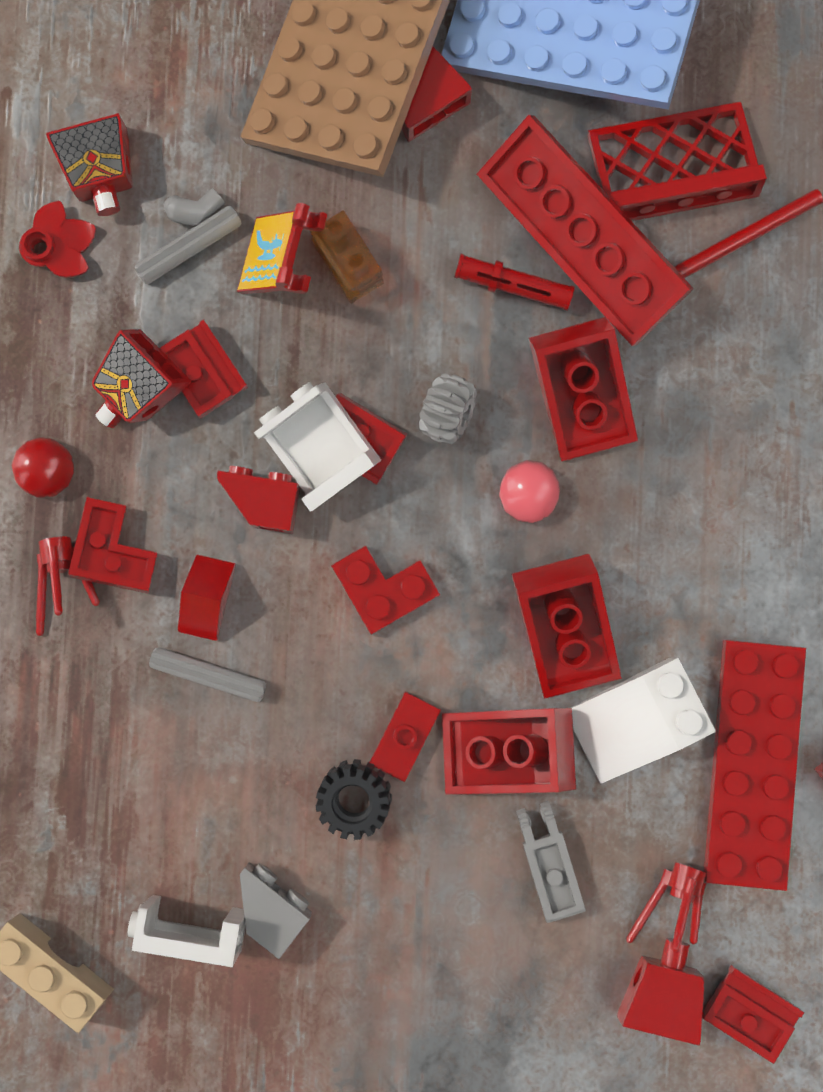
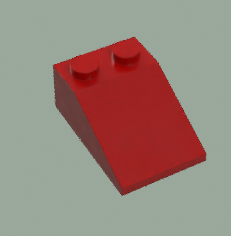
M606 317L528 338L561 462L638 441L615 328Z
M590 554L511 574L544 699L622 679L599 574Z
M572 708L442 713L445 795L547 793L576 790Z

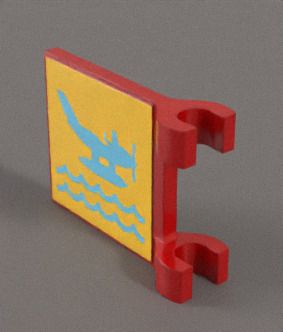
M298 203L294 211L256 217L237 292L241 294L288 291L306 294L311 277L293 274L292 269L303 229L323 231L328 214L324 212H310L309 205Z

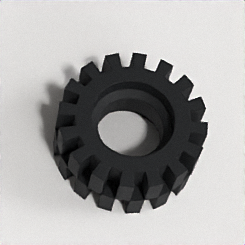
M354 759L352 764H348L346 760L340 762L337 768L335 766L332 767L324 777L316 795L318 799L315 805L316 812L321 811L319 820L322 825L328 822L330 824L328 831L334 834L338 830L342 832L340 838L346 840L349 834H354V840H360L364 833L367 834V837L373 835L375 829H380L384 824L392 801V794L389 793L391 785L389 780L386 782L383 780L385 774L381 769L375 772L373 770L374 764L368 762L366 766L360 765L361 760ZM347 786L361 787L368 794V808L360 813L346 811L339 802L340 791Z

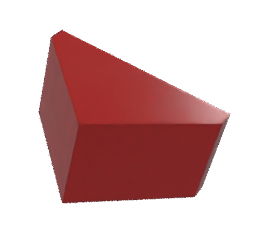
M196 555L181 591L178 632L218 641L236 563Z

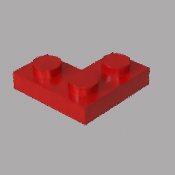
M86 497L68 576L149 594L157 552L119 544L127 510L126 505Z
M366 546L331 565L371 635L440 596L421 560L385 580Z

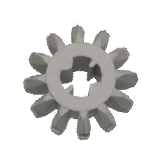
M444 373L433 381L432 387L428 389L419 414V428L423 431V434L430 436L432 440L451 445L463 436L464 430L468 428V423L473 416V409L476 405L477 391L474 384L454 374L451 376Z

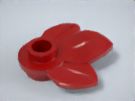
M54 201L42 206L36 212L33 228L27 230L20 239L19 251L22 258L32 266H47L53 274L59 277H77L89 270L86 260L80 253L85 252L92 244L96 235V227L84 220L66 219V212L62 202ZM38 243H46L47 247L43 253H34V248Z

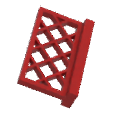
M741 101L588 130L587 137L599 185L631 221L756 198L760 196L767 179L763 164L758 165ZM729 116L734 117L737 129L731 137L713 127L717 119ZM689 124L701 132L694 143L691 144L674 134L679 126ZM651 131L663 139L655 151H652L636 141L641 133ZM706 134L725 145L717 158L698 148ZM614 139L625 146L615 159L601 150L599 141ZM668 142L687 152L678 165L659 155ZM731 148L745 157L747 166L733 168L721 160ZM630 149L648 159L640 172L621 162ZM691 156L710 165L706 174L697 176L683 169ZM653 163L672 173L667 181L660 183L654 182L646 177L645 174ZM605 164H607L608 166H610L607 171H606ZM615 170L634 180L628 189L611 191L609 179Z

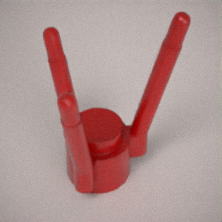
M68 536L52 537L38 542L40 554L36 555L38 562L36 634L38 636L44 634L47 573L51 577L54 613L57 616L63 613L60 573L69 571L74 551L71 537ZM81 580L92 605L98 606L100 601L93 583Z
M677 862L674 864L673 871L664 869L659 885L632 926L626 941L632 943L666 889L668 886H671L669 895L682 899L671 949L674 952H678L680 949L691 903H693L689 940L691 944H696L700 928L702 900L707 883H704L706 872Z

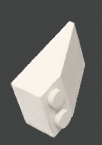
M668 658L571 707L573 731L600 784L679 751L716 732L679 658Z

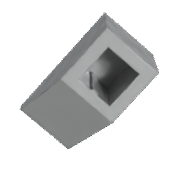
M249 862L240 873L246 934L279 959L310 920L312 912L307 908L310 903L297 891L290 889L287 893L275 883L278 879L277 876L267 867L260 863L255 867Z

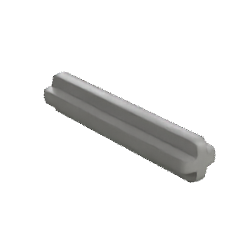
M225 207L135 265L137 274L145 284L152 283L240 227L242 224L241 219L233 207Z
M155 648L150 657L149 666L153 669L251 701L260 702L266 690V683L262 680L163 648Z

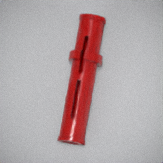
M462 253L454 276L456 279L459 278L487 286V291L493 293L497 289L563 308L566 311L569 309L575 286L572 285L568 286L503 267V262L497 260L493 264L465 256Z

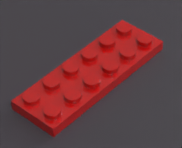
M528 115L476 174L631 346L638 345L694 289L534 115Z
M723 640L704 872H706L704 882L787 891L806 648Z

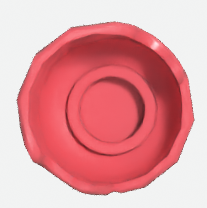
M525 460L511 466L507 470L501 481L499 497L504 511L514 519L534 523L547 518L553 512L559 500L560 487L559 481L552 469L542 462Z

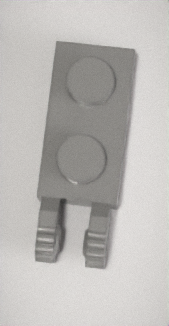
M549 801L540 803V814L543 822L546 824L548 835L534 839L531 820L525 808L517 810L516 814L525 840L522 844L546 922L550 923L586 912L563 833L558 831Z

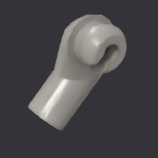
M211 188L198 201L180 198L177 195L170 196L164 202V211L168 218L175 223L197 226L214 214L225 202Z

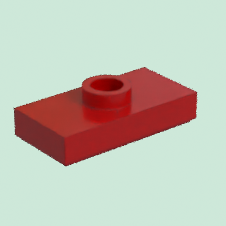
M405 691L370 763L374 764L375 768L381 769V771L405 782L441 709Z

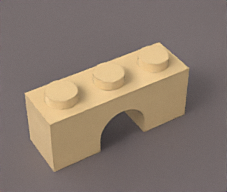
M20 913L9 920L0 931V971L79 1034L114 988L84 964L80 967H75L58 957L48 945L51 938Z

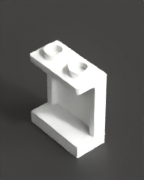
M308 382L290 396L294 401L283 411L279 406L270 410L259 419L263 426L254 432L258 439H266L305 492L306 496L301 500L310 512L381 461L378 454L325 382L315 387Z
M152 895L144 904H140L138 912H132L128 926V937L134 938L132 951L233 967L242 951L246 928L244 909L232 907L223 921L222 930L159 920L158 911L161 896Z

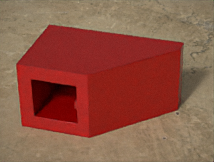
M229 466V472L218 470L217 480L253 528L293 534L301 489L298 483L292 482L293 476L269 472L268 478L252 476V469L239 466Z

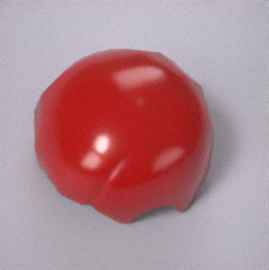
M38 437L27 440L16 450L11 464L14 480L24 492L37 498L54 497L67 488L74 474L73 457L62 444L52 438Z

